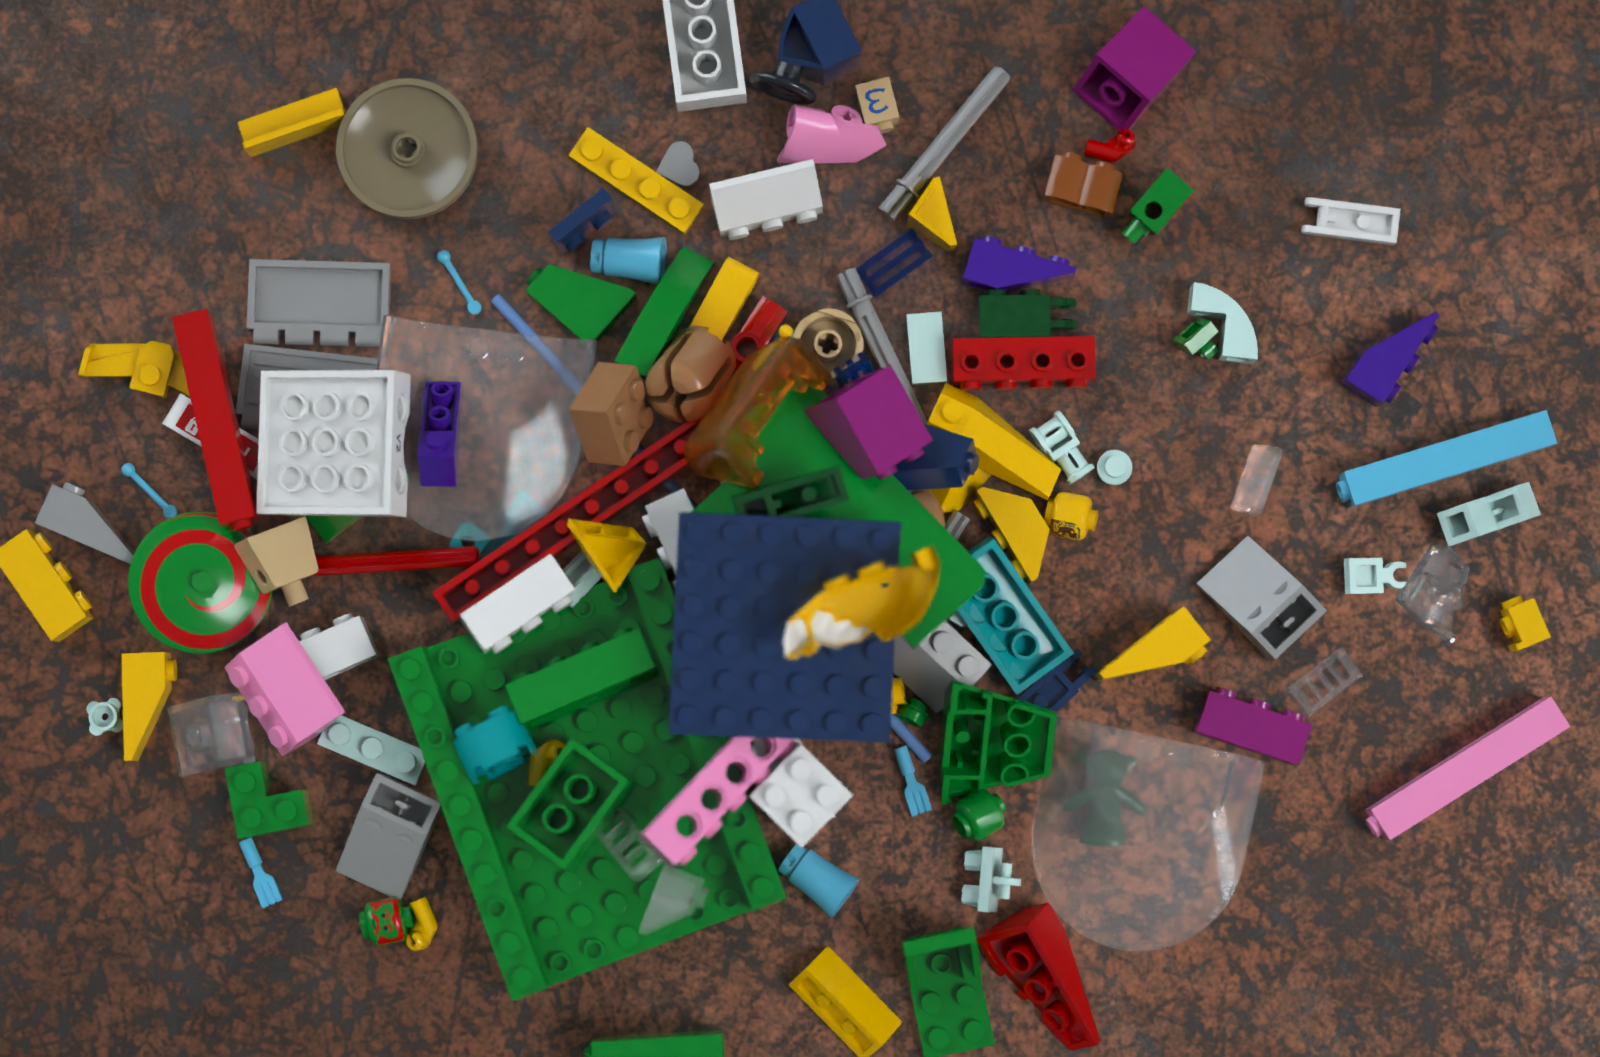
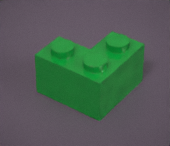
M258 761L224 768L237 839L315 825L308 790L301 789L273 795L267 762Z

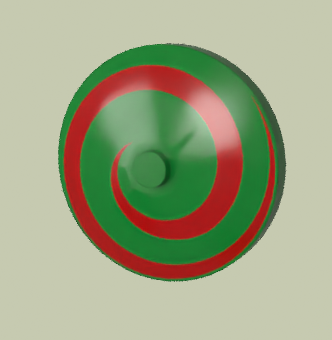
M209 511L182 513L154 527L135 550L128 572L130 602L142 626L154 638L166 646L189 653L221 651L234 646L250 635L263 619L272 596V591L266 594L260 591L234 547V544L254 534L249 529L231 532L230 527L225 528L219 525L217 513Z

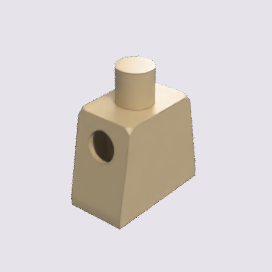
M306 517L261 532L234 544L237 553L263 594L281 588L289 607L309 599L302 580L318 573V565Z

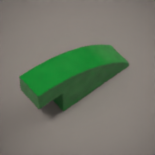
M684 246L682 247L639 315L614 360L615 363L636 365L640 377L646 380L648 371L671 340L676 337L714 265L713 261Z

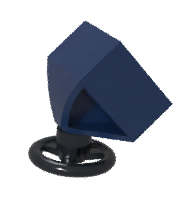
M806 0L792 7L781 33L778 62L776 63L774 73L754 72L750 75V83L758 90L775 98L796 104L809 105L816 101L817 96L811 88L800 83L802 76L825 85L861 67L862 50L837 1Z

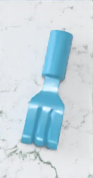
M907 745L893 749L900 772L906 779L907 785L904 795L911 816L931 811L932 808L923 784L915 779V769Z
M252 837L239 842L248 866L253 870L255 876L253 887L261 907L264 909L269 905L275 904V902L282 901L283 898L274 876L266 873L262 867L263 862Z

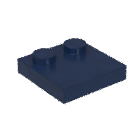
M604 188L548 231L552 244L561 255L567 250L573 253L587 241L585 236L593 229L600 231L613 221L614 217L612 214L616 212L612 197Z

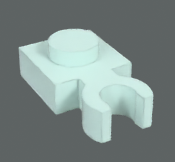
M1383 558L1344 559L1345 594L1384 593L1383 583L1392 589L1406 587L1407 582H1397L1393 577L1396 569L1406 568V563L1390 562L1383 568Z

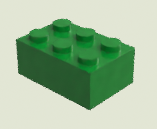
M571 738L506 827L563 870L572 872L636 784L581 743Z

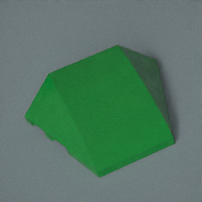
M951 680L944 694L939 746L941 805L951 803V798L973 793L980 789H988L1003 784L1006 787H1011L1050 776L1057 720L1056 711Z

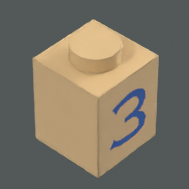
M885 77L855 85L854 94L862 122L878 126L881 134L894 130L893 125L899 124L900 116L890 78Z

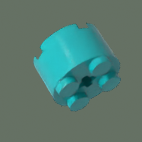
M507 706L491 711L487 715L489 719L478 725L470 722L454 731L457 739L453 742V746L472 784H479L478 777L485 774L488 780L502 776L524 764L526 761L523 755L530 752L532 757L537 753V749L526 727L520 724L516 712H510Z

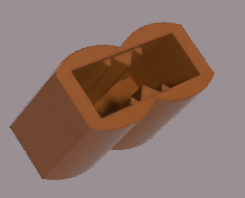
M1063 152L1062 156L1055 155L1042 200L1061 207L1076 209L1090 215L1110 218L1113 214L1123 173L1116 171V166L1107 162L1097 161L1096 165L1082 162L1083 157L1074 153Z

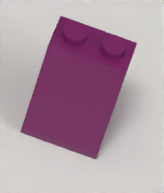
M1143 6L1096 54L1072 91L1118 131L1122 129L1130 130L1182 72L1197 51L1165 25L1158 16Z
M891 365L855 379L805 410L807 417L862 480L876 476L878 481L890 476L897 471L895 464L901 460L909 463L924 454L922 447L933 441Z

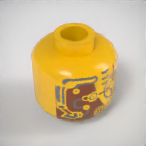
M1060 492L1056 495L1055 499L1049 498L1044 521L1049 526L1053 536L1080 541L1086 537L1088 530L1095 531L1098 510L1092 509V500L1088 496Z

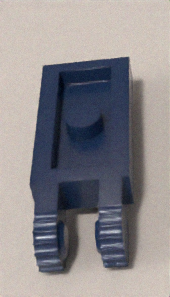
M1077 648L1073 655L1038 679L1017 700L1040 705L1057 712L1079 692L1078 689L1097 672V669L1093 665L1087 667L1073 682L1064 675L1063 672L1076 664L1083 655Z

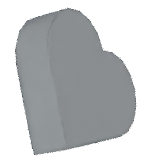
M683 141L671 144L656 171L670 182L684 188L694 186L700 177L699 168L693 162V149L688 143Z

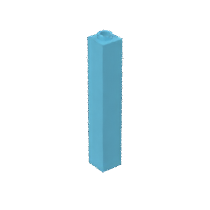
M1547 410L1345 471L1338 475L1340 481L1336 482L1337 492L1342 502L1347 501L1348 508L1350 509L1546 449L1558 443Z

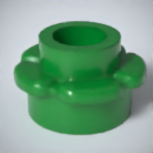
M910 697L905 704H899L900 709L896 715L904 722L916 728H922L925 720H930V715L926 713L928 706L921 701Z

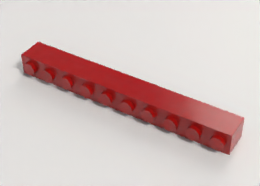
M728 393L716 401L701 419L685 422L630 459L626 466L618 467L432 592L434 598L453 626L461 622L460 614L549 554L556 558L577 544L567 526L569 519L608 523L709 455L711 451L719 448L714 443V439L739 419L744 412L732 395Z

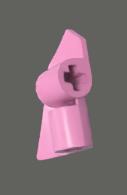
M792 105L786 124L788 140L777 157V162L798 163L813 159L814 163H856L885 147L886 142L879 127L864 124L860 114L851 107L837 105L831 109L830 113H826L822 109Z

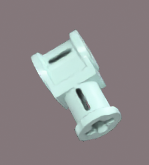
M1057 410L1053 413L1054 417L1037 429L1032 427L1029 429V433L1042 453L1051 461L1058 462L1068 477L1066 482L1068 485H1071L1095 467L1092 463L1088 464L1077 448L1080 442L1076 438L1073 428L1064 415ZM1055 429H1058L1057 432H1055L1054 434H1052V435L1049 436V437H1046V435H1048L1049 433H1051V432L1054 431Z

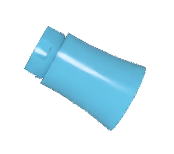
M608 237L607 240L595 238L591 246L590 270L595 273H604L605 276L629 278L658 285L665 274L667 257L666 238L630 239Z
M798 844L792 848L778 869L780 873L789 878L788 881L814 901L830 919L837 914L860 881V878L835 866L812 849L808 851L805 847L801 848Z

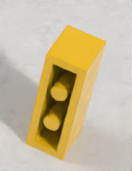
M25 529L0 547V568L49 639L54 642H60L94 618L89 611L93 606L81 590L77 592L74 590L69 582L73 577L67 567L61 561L58 563L54 561L49 553L53 548L41 532L36 534L34 531Z

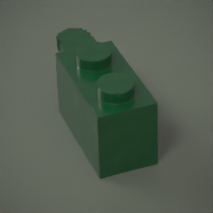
M1001 289L986 290L985 295L979 296L977 300L978 338L1051 337V331L1077 329V321L1050 320V309L1069 310L1077 307V300L1074 298H1050V294H1041L1040 289L1020 290V295H1006V290Z

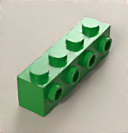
M632 628L622 629L612 635V640L600 645L598 642L589 643L578 650L579 654L567 659L565 656L554 658L545 664L546 668L534 673L528 670L512 677V682L506 684L505 687L520 724L525 726L527 731L659 675L640 629L638 628L633 631Z

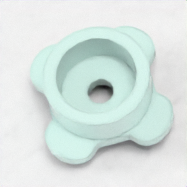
M110 698L107 702L98 703L97 701H91L87 705L86 711L89 714V722L91 724L89 731L93 735L100 736L106 731L112 730L118 733L123 730V720L120 717L121 701L117 698ZM107 713L109 716L107 720H103L102 718L103 714Z

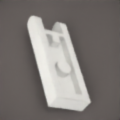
M1312 197L1305 198L1304 205L1318 208L1316 226L1302 225V234L1395 245L1397 243L1400 217L1399 208Z

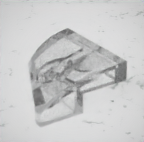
M1431 544L1397 596L1396 601L1433 634L1447 643H1453L1457 634L1450 632L1455 610H1462L1464 600L1463 588L1467 584L1470 567L1451 546Z

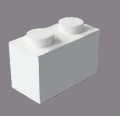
M352 613L334 619L332 621L334 627L321 632L320 627H317L300 635L302 641L299 642L324 680L380 657L364 617H354Z

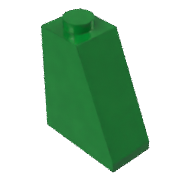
M550 264L544 270L540 267L536 269L526 282L529 285L525 290L527 295L590 351L637 300L636 293L630 288Z

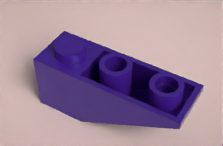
M982 236V240L974 239L961 284L984 291L993 289L1010 291L1071 279L1077 267L1070 266L1068 259L1051 255L1049 259L1035 256L1036 251L1031 248L1016 246V249L1002 246L1003 241L997 238Z
M1434 312L1359 355L1341 385L1375 407L1381 405L1384 400L1390 403L1401 387L1396 382L1404 371L1409 374L1417 363L1420 356L1415 354L1418 347L1422 342L1427 345L1436 333L1438 326L1434 322L1439 314Z
M441 381L425 383L418 448L421 487H457L461 382Z

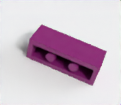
M1217 687L1215 692H1205L1193 729L1194 733L1293 766L1300 765L1312 724L1303 722L1305 715L1284 709L1282 715L1270 711L1271 704L1250 698L1249 703L1236 699V692Z

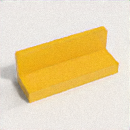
M336 87L237 123L244 140L242 142L244 150L250 157L339 127L346 111Z
M830 947L823 949L788 984L858 1057H870L884 1045L902 1024V1021Z

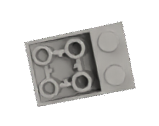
M1246 536L1196 583L1268 661L1276 660L1327 611L1294 576L1249 536Z
M376 773L360 807L336 872L390 897L397 896L401 900L443 811L440 801L384 774Z

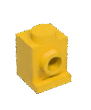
M1519 595L1501 603L1503 610H1500L1503 618L1500 619V625L1507 638L1512 637L1514 642L1508 646L1510 652L1519 651L1551 637L1534 598L1523 601L1522 596Z

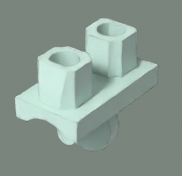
M983 847L982 850L966 851L965 870L981 872L979 885L964 884L961 897L963 904L978 907L977 911L998 912L999 898L1009 899L1010 886H1021V879L1011 878L1012 864L1002 863L1003 848Z

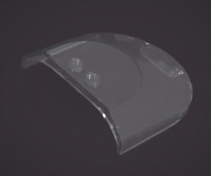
M384 315L376 370H396L411 374L410 413L405 427L403 444L404 464L408 478L407 515L419 523L420 526L434 533L460 540L483 541L515 534L533 525L552 510L569 488L580 462L583 448L569 412V407L593 371L597 341L594 339H565L450 326ZM441 381L461 382L457 487H421L418 448L425 383Z
M1057 717L1050 776L1041 779L1031 830L1032 864L1046 900L1050 903L1056 914L1076 932L1089 940L1114 949L1125 951L1159 950L1174 946L1197 935L1219 916L1227 906L1239 883L1265 762L1234 753L1156 736Z

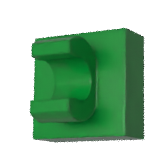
M1200 317L1173 339L1181 351L1192 355L1197 353L1201 358L1205 356L1207 360H1210L1219 352L1218 348L1210 340L1219 331L1211 321Z

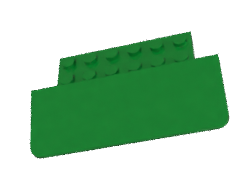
M793 379L786 380L714 439V443L739 469L692 512L736 514L731 498L732 495L839 465L850 501L799 517L900 521L899 568L911 567L913 565L912 553L933 546L940 561L938 585L928 609L920 622L900 635L915 649L983 587L985 571L978 561L893 474L878 481L876 476L862 480L807 417L805 410L821 400L803 382Z

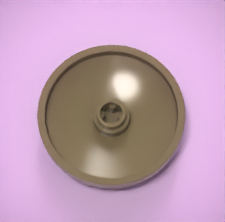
M398 78L371 87L351 104L338 129L336 157L340 173L346 185L365 206L391 218L419 219L444 210L454 203L465 191L476 169L478 140L468 112L449 91L426 80Z

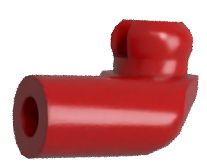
M1122 129L1118 132L1117 136L1107 143L1088 138L1084 155L1110 163L1117 162L1132 152L1135 147V135L1131 130Z

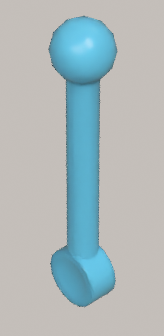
M447 250L439 251L437 260L446 266L468 303V311L473 315L479 314L482 306L473 299L450 261V253Z
M125 463L122 466V474L131 477L163 509V514L166 518L169 519L178 515L177 507L168 505L135 472L133 464Z

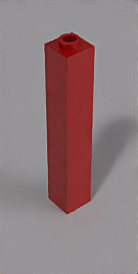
M208 309L173 316L172 321L219 525L225 528L230 527L231 532L251 528V522L260 520V516L256 514L257 503L213 314Z

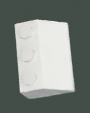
M813 159L709 184L720 237L728 236L729 240L744 238L749 235V230L762 228L763 232L774 231L782 228L783 222L795 219L798 224L816 220L817 214L823 213V204Z
M549 554L460 614L461 623L484 653L492 649L494 654H497L513 643L510 637L522 629L526 634L543 622L540 616L551 609L554 613H557L571 604L573 600L570 596L575 593V588L554 557Z

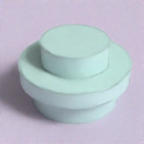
M1110 450L1099 458L1097 473L1103 482L1109 485H1120L1130 477L1132 462L1126 453L1120 450Z

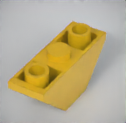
M986 487L976 490L977 500L973 501L978 513L983 520L989 517L995 527V530L991 532L994 539L1002 550L1005 548L1009 550L1014 559L1011 563L1021 578H1026L1029 584L1038 578L1050 531L1032 499Z

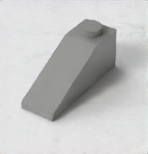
M65 482L63 488L52 484L35 523L130 564L135 553L134 550L94 502L82 497L85 490Z

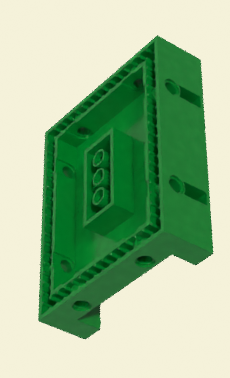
M660 557L631 568L615 593L606 582L593 586L580 598L573 608L567 606L557 613H554L552 609L540 616L543 622L526 634L522 629L510 637L513 643L497 654H494L492 649L484 653L472 636L466 633L428 648L420 646L388 658L512 1001L745 912L754 911L787 898L747 789L744 792L747 799L733 813L728 809L719 818L723 823L722 826L709 839L703 836L694 845L698 851L684 866L678 862L677 865L669 867L638 837L729 740L727 736L669 734L675 594ZM632 628L633 631L639 628L659 675L528 730L536 748L553 739L559 740L566 745L573 738L636 784L574 870L569 872L563 870L506 827L536 787L527 785L531 753L528 752L523 755L526 762L516 769L492 780H488L486 774L479 776L480 783L472 784L453 746V742L457 739L454 731L470 722L478 725L488 720L487 715L502 706H507L510 712L515 711L505 687L506 684L512 682V677L528 670L534 673L546 668L545 664L554 658L565 656L567 659L579 654L578 650L589 643L598 642L600 645L612 640V635L622 629ZM729 764L726 769V776L730 782L738 784L742 778L740 769L735 764ZM705 790L701 796L702 805L708 810H714L717 805L716 795L712 791ZM680 817L676 822L678 833L688 837L693 829L691 821L686 817Z

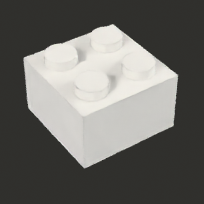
M800 743L749 796L802 848L842 808L853 794Z

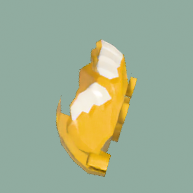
M933 546L912 553L913 565L911 567L885 568L882 561L859 570V579L850 582L848 575L824 583L825 591L817 594L787 622L783 640L785 658L797 659L800 655L810 656L818 650L820 645L840 648L838 646L861 642L873 631L882 642H886L911 629L920 622L928 609L938 585L940 561ZM882 583H889V585L884 588Z

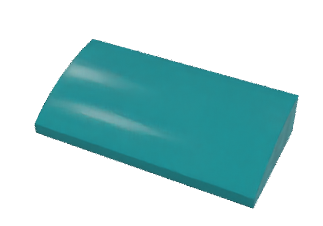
M988 536L968 551L985 571L984 585L957 612L1011 689L1018 695L1073 655L1074 652L996 540Z

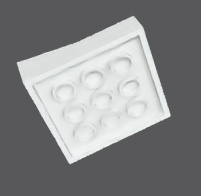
M396 370L261 371L256 514L406 517L408 478L404 464L403 444L405 427L410 413L411 374Z

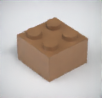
M598 362L569 407V412L587 462L626 466L632 454L637 451L640 441L646 431L652 426L654 420V413L649 405L643 381H641L636 365Z

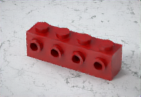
M1095 336L953 338L951 343L952 385H960V390L977 391L981 390V385L995 384L996 390L1017 389V384H1031V389L1045 390L1051 389L1052 383H1066L1067 389L1087 388V383H1092L1096 378Z

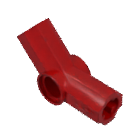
M763 296L731 343L736 357V373L743 404L757 403L772 391L763 352L788 314L780 305ZM743 341H751L756 345L757 351L753 356L745 358L738 354V345Z

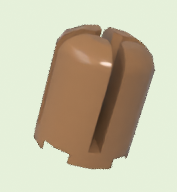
M691 326L682 329L671 340L648 371L645 380L646 394L650 395L648 400L655 412L669 421L683 423L685 420L692 422L701 419L724 390L736 368V357L730 343L726 341L724 344L717 336L708 333L707 330L709 328Z

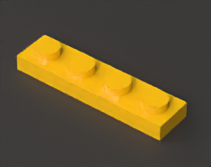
M587 127L568 155L571 160L683 235L686 234L704 208L702 202L589 127Z

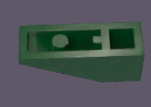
M839 465L760 486L731 496L736 514L799 517L850 501Z

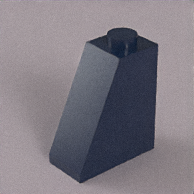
M924 424L933 441L922 447L924 454L909 463L901 460L895 464L897 471L893 475L908 491L963 487L969 475H973L976 472L979 464V455L976 453L974 440Z

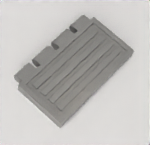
M249 259L246 329L253 331L254 344L279 345L280 332H285L286 345H314L315 333H320L321 346H350V333L355 334L356 347H381L382 334H389L392 265L390 263Z
M244 344L236 414L242 415L241 428L259 431L261 371L385 370L386 361L376 358Z

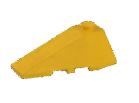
M945 383L927 425L972 438L976 453L979 455L977 468L1048 500L1061 472V468L981 399L951 384Z

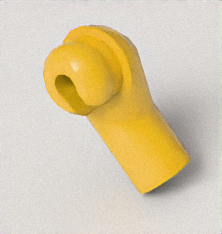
M556 739L548 740L536 748L537 753L533 757L530 755L527 785L536 786L547 772V768L552 765L566 746L563 742Z
M426 896L410 903L416 917V922L407 935L405 942L407 947L413 951L424 950L428 947L438 928L437 921Z

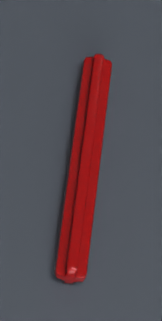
M457 547L316 556L318 573L314 575L471 567L480 561V551L477 547Z

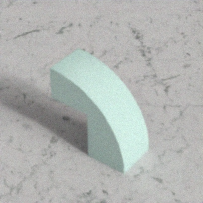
M1194 282L1189 288L1187 315L1222 319L1218 360L1253 364L1258 359V347L1255 331L1247 314L1226 293L1212 286Z
M1529 482L1437 513L1448 546L1541 515Z

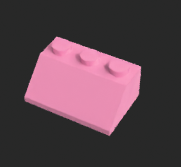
M287 622L240 652L224 667L229 674L230 681L238 688L248 703L250 712L257 717L268 734L270 742L278 749L282 757L313 740L345 713V710Z

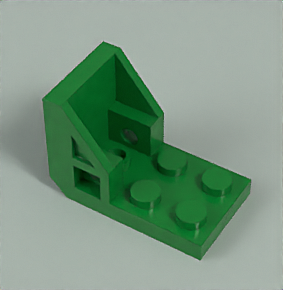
M968 925L900 939L924 1057H940L995 1045L981 980L982 973L974 927Z

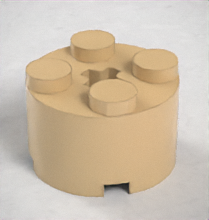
M821 309L806 316L796 327L792 346L794 351L793 358L796 367L808 379L815 377L820 384L840 383L849 378L858 368L863 354L864 340L860 328L850 315L837 309ZM827 339L832 340L833 347L837 349L836 351L831 350L829 354L822 353V347L819 346V343L825 344Z

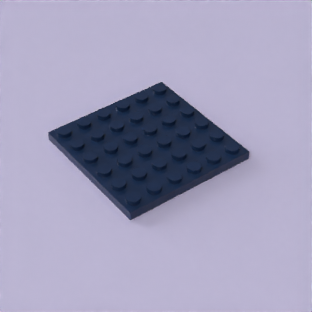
M679 512L669 734L890 742L895 638L882 642L873 631L861 642L838 646L840 648L820 645L818 650L812 655H800L797 659L785 658L783 640L787 622L817 594L825 591L824 583L848 575L850 582L859 579V570L882 561L885 568H899L901 522ZM889 583L880 584L882 588H885L889 585Z

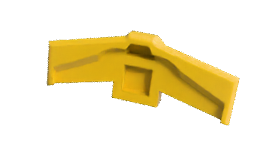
M152 340L148 343H90L85 348L78 374L82 378L132 377L129 388L134 391L166 398L168 388L171 386L190 396L180 352L174 350L169 344Z

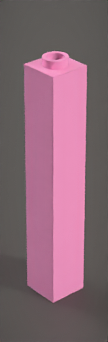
M1551 696L1543 697L1366 808L1365 811L1369 818L1365 819L1366 824L1376 838L1381 836L1383 840H1391L1562 733L1570 725Z

